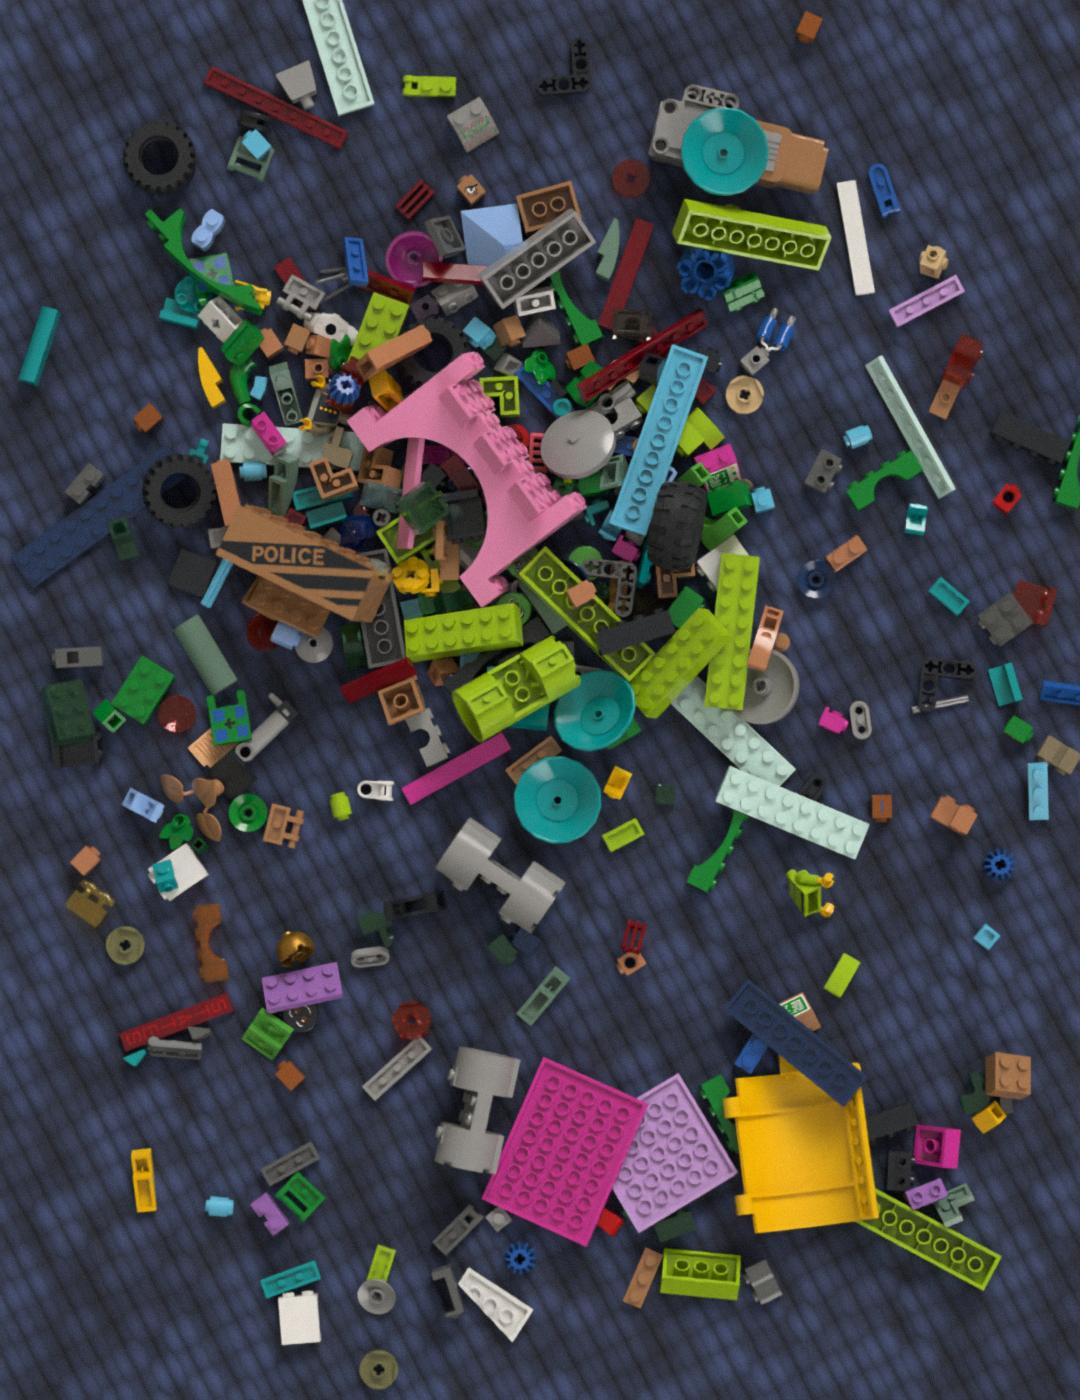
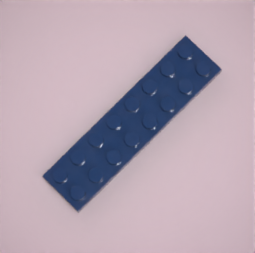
M749 979L746 980L725 1006V1011L842 1107L847 1105L868 1079V1076Z

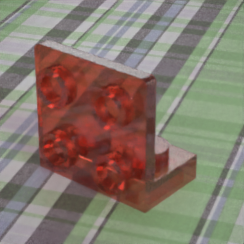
M1018 580L1014 597L1032 620V624L1045 627L1048 624L1058 589L1053 587L1046 588Z

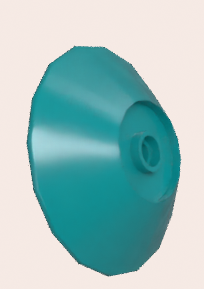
M720 107L705 111L691 122L683 135L680 154L684 170L695 185L710 194L729 196L742 193L758 182L767 167L769 147L765 132L753 117L739 109ZM721 150H725L727 152V155L725 157L720 155Z
M595 670L580 675L581 685L558 698L554 710L555 729L562 741L574 749L594 751L608 747L621 738L630 726L636 709L635 694L627 679L614 671Z
M565 756L546 757L531 764L519 777L514 792L515 813L522 827L534 838L550 844L569 843L584 836L596 823L601 809V789L594 774L581 762ZM555 797L561 798L560 804L554 803Z

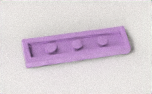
M954 275L893 307L888 312L898 328L961 295L965 290L957 275Z

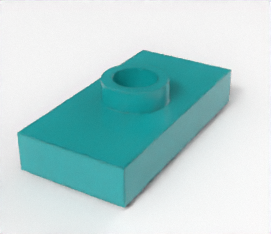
M942 577L928 591L956 616L970 602Z

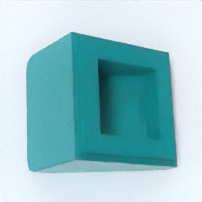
M143 1049L123 1059L134 1067L138 1066L148 1050Z

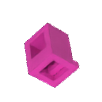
M620 535L611 553L629 563H632V561L637 562L642 553L636 548L637 544L628 539L626 542L623 541L624 536Z
M826 706L817 725L837 734H840L841 731L844 732L849 721L842 718L843 714L835 710L832 713L828 712L830 708Z

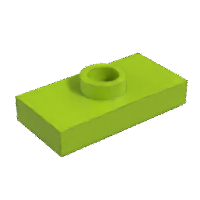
M634 818L602 835L610 852H613L645 834L637 819Z
M377 1245L367 1280L379 1279L387 1281L396 1250Z

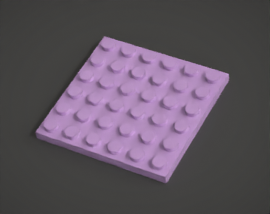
M679 1073L637 1098L648 1103L649 1106L612 1188L638 1233L738 1174Z

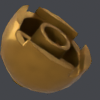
M288 931L279 940L276 946V953L283 967H292L293 962L299 960L300 964L310 958L315 952L313 948L316 947L311 938L305 933Z

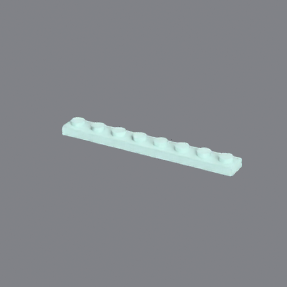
M883 356L877 357L866 364L865 367L917 461L923 468V472L938 499L956 488Z

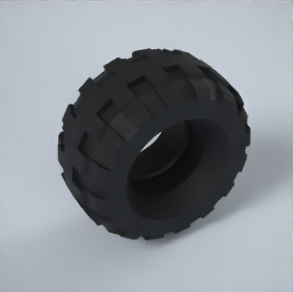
M673 480L671 482H664L658 491L647 545V557L657 567L681 571L693 566L701 540L707 501L705 490L699 488L697 484Z

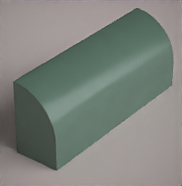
M198 614L173 630L211 695L214 696L238 682L237 677Z

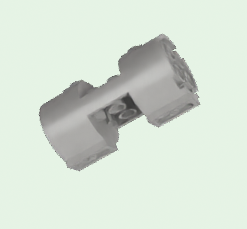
M470 817L435 869L454 882L452 885L460 891L463 889L467 891L479 873L481 874L480 878L488 884L491 882L495 883L498 891L504 895L507 893L511 894L499 911L501 914L500 918L508 924L511 922L516 923L531 934L535 929L533 923L537 925L557 896L555 891L559 893L566 882L535 861H533L521 879L491 858L502 838Z
M459 1046L455 1065H453V1069H450L448 1073V1081H450L449 1084L468 1090L463 1095L465 1106L464 1110H461L459 1114L461 1125L441 1122V1126L437 1127L436 1138H438L435 1162L441 1164L448 1163L447 1165L475 1172L482 1173L485 1170L486 1173H497L504 1136L487 1131L486 1126L493 1095L513 1098L520 1059Z

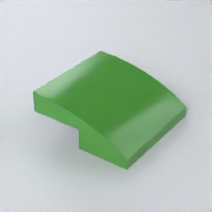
M262 1007L245 1032L242 1040L273 1061L294 1029L273 1014H268L267 1010Z

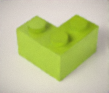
M518 376L479 378L485 396L491 399H500L501 418L520 417Z

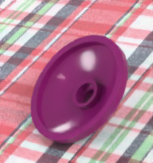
M408 231L398 235L389 244L385 262L387 270L394 280L411 287H421L430 283V281H422L423 262L443 263V257L436 251L435 244L430 235L421 231ZM416 253L417 256L415 258H411L410 254Z

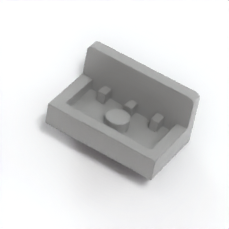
M443 283L431 291L446 316L456 312L478 297L472 284Z

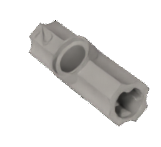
M625 381L611 392L601 395L598 401L585 410L595 411L603 416H607L608 414L615 413L614 406L628 398H633L637 394L630 383ZM607 400H612L613 403L610 407H604Z

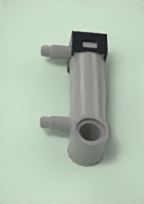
M273 693L268 696L277 708L251 733L252 740L243 741L237 746L235 752L243 762L253 760L289 723L293 722L300 715L287 700L282 702ZM244 747H248L251 750L247 758L242 757L240 753Z

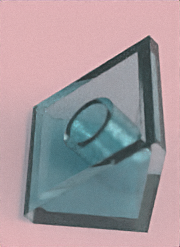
M365 481L359 505L384 509L387 512L397 514L403 490Z

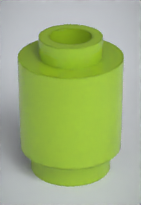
M345 792L330 795L331 800L329 802L333 818H337L338 821L349 819L352 811Z

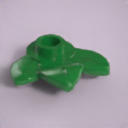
M347 334L344 335L340 343L335 339L331 340L329 366L334 371H341L352 350L350 348L351 341Z
M537 349L533 351L532 355L524 361V371L532 372L539 386L545 383L547 379L552 381L556 378L555 369L548 361V357L543 350Z
M178 814L171 823L166 824L162 829L159 838L169 839L171 850L178 849L184 840H191L193 828L190 826V818L187 815Z

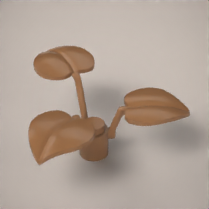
M161 775L162 788L167 797L173 802L180 803L183 801V796L193 793L198 796L206 806L203 814L199 813L196 816L200 831L211 840L221 841L222 831L220 823L213 815L207 814V811L215 804L216 797L224 792L223 784L217 779L195 778L192 781L193 790L185 792L183 791L182 783L178 779L170 775Z

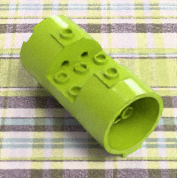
M551 635L452 692L453 703L462 722L477 741L483 742L581 685L580 676L575 675L576 665L574 658L564 643L562 644L561 641L555 642V637Z

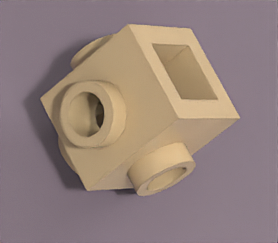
M928 245L926 251H922L920 255V273L939 279L942 270L947 268L949 261L946 256V250L939 246L933 247Z

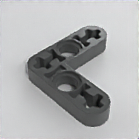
M594 558L586 559L582 563V569L587 576L618 580L615 612L619 618L626 619L630 617L633 612L638 575L636 566L629 562ZM593 563L594 567H599V564H602L601 574H598V569H592V572H589L586 566ZM607 565L615 567L613 574L608 575L604 572ZM628 567H631V570L634 571L629 576V580L633 581V583L626 581L627 576L624 570L626 571ZM623 586H630L632 591L630 595L624 596L621 594V588ZM620 598L630 600V602L626 601V608L629 611H625V614L618 610L623 607V601H619Z

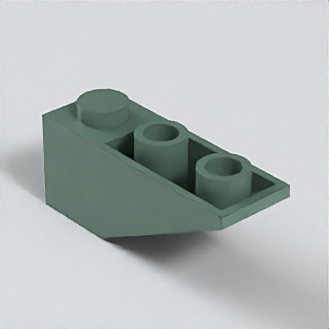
M287 362L269 366L271 380L285 426L301 422L300 419H303Z

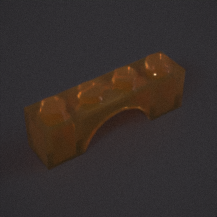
M220 903L198 905L196 910H193L194 922H198V929H195L196 940H200L201 948H198V958L203 962V967L200 968L201 979H205V983L228 980L227 960L216 956L209 943L212 930L222 922Z

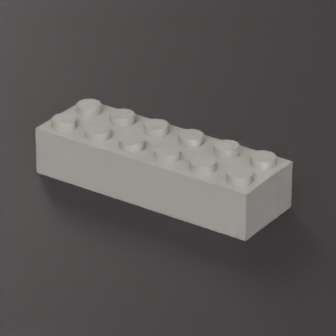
M570 208L477 276L496 304L501 309H504L595 244L596 241L576 211Z

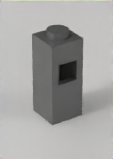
M103 647L55 649V653L52 654V663L56 665L57 669L104 667Z

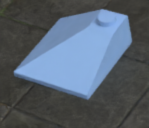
M517 203L461 211L468 265L490 266L523 242Z

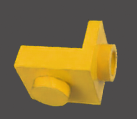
M430 569L431 588H425L420 592L425 594V597H435L436 593H440V584H443V580H440L439 569Z
M615 766L603 792L610 798L620 800L632 773Z

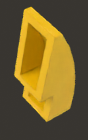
M200 347L198 348V366L201 383L212 408L215 409L227 402L217 387L223 380L203 348Z
M151 1148L132 1150L131 1160L137 1213L157 1211Z

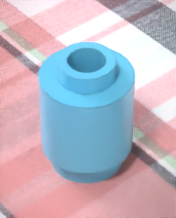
M861 425L845 431L843 440L846 447L850 446L851 449L869 443L870 440H873L868 425L864 427Z
M261 461L243 462V466L239 467L240 478H244V482L261 481L263 478H267L266 463H261Z
M211 1196L210 1200H206L205 1211L209 1212V1216L228 1217V1215H233L234 1200H229L227 1197Z

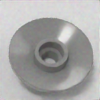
M323 627L318 638L300 631L299 635L302 637L298 646H295V649L303 660L317 663L325 660L330 655L333 648V640L327 629ZM311 640L317 641L315 647L310 646Z
M370 1279L362 1283L358 1290V1300L361 1306L370 1313H387L395 1304V1292L385 1281Z

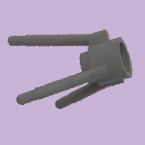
M346 266L320 271V274L340 272V274L317 280L315 284L340 278L343 283L347 282L346 285L325 297L324 301H328L347 288L354 286L348 285Z

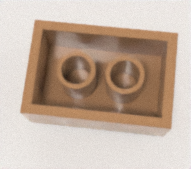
M571 181L516 196L526 236L535 234L570 208L576 211L581 219Z

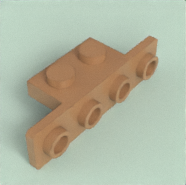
M441 503L440 521H436V525L433 526V536L436 537V545H433V556H435L436 560L440 561V580H459L460 544H452V542L446 541L448 534L444 503Z

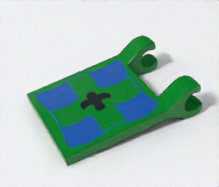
M227 253L189 259L193 267L205 277L221 284L234 286ZM194 279L199 308L202 309L207 305L205 294L214 292Z
M244 690L237 691L239 704L217 708L214 696L209 695L206 697L214 747L252 740L247 699Z

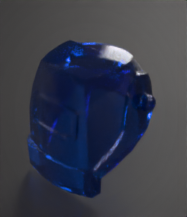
M350 515L345 517L341 528V543L339 546L352 550L362 548L363 542L376 536L377 526H375L374 521L366 515Z

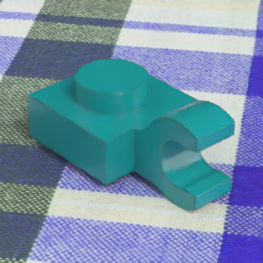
M201 438L197 449L191 448L188 455L196 459L198 458L205 465L209 456L204 454L209 441Z

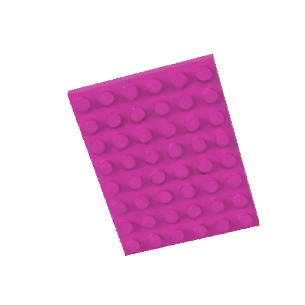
M543 1057L500 1155L497 1173H492L482 1199L587 1247L649 1104Z

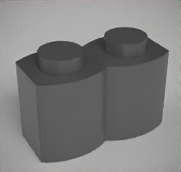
M765 1259L744 1269L746 1273L743 1274L747 1285L752 1284L754 1291L751 1293L756 1302L760 1301L762 1305L782 1295Z

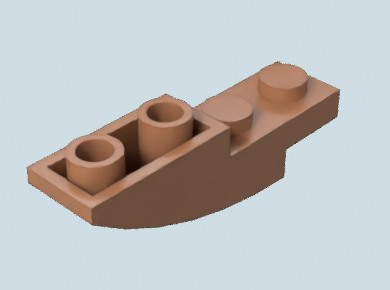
M765 605L747 663L748 667L765 672L784 611Z

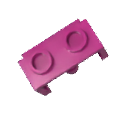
M265 412L251 420L252 424L250 426L272 456L288 445Z

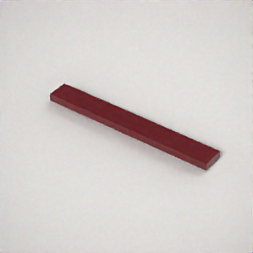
M211 66L203 82L204 85L341 150L348 135L347 131Z
M701 308L697 309L577 384L581 400L583 402L589 401L640 368V362L647 353L661 356L671 349L672 344L678 345L707 327L708 323L704 311Z

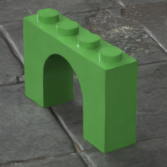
M699 462L684 473L678 481L697 484L700 488L712 476L703 464ZM737 507L718 520L705 516L701 541L711 552L748 521Z

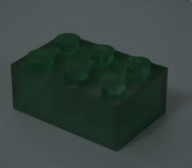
M82 679L48 684L42 688L40 695L53 746L89 741L95 735V730Z

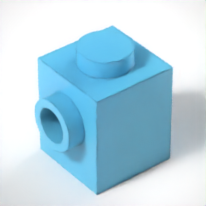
M256 129L253 132L249 130L243 136V145L258 161L272 149V146Z
M476 317L463 330L469 338L468 342L475 348L479 346L484 351L497 337L491 328Z
M765 487L756 488L754 493H751L755 514L774 509L775 505L770 488L766 490Z

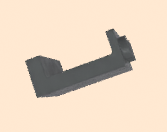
M451 1264L432 1269L433 1280L445 1277L454 1305L453 1308L445 1310V1318L450 1317V1320L461 1317L465 1308Z

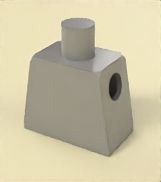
M309 60L275 74L279 84L293 104L300 101L304 110L314 106L311 96L317 94Z

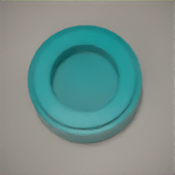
M559 398L553 404V412L557 417H562L572 410L570 401L565 398Z

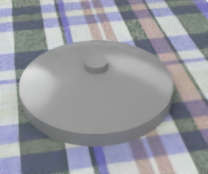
M591 410L570 412L558 418L546 430L540 447L541 456L546 467L556 476L565 479L584 478L600 470L609 461L615 450L616 434L609 420L598 412Z
M772 649L765 672L748 667L743 711L732 709L731 711L740 719L759 725L771 724L785 717L795 705L799 694V677L792 662L782 653Z

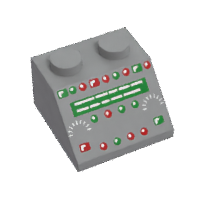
M480 96L447 116L448 123L466 152L471 151L499 134Z

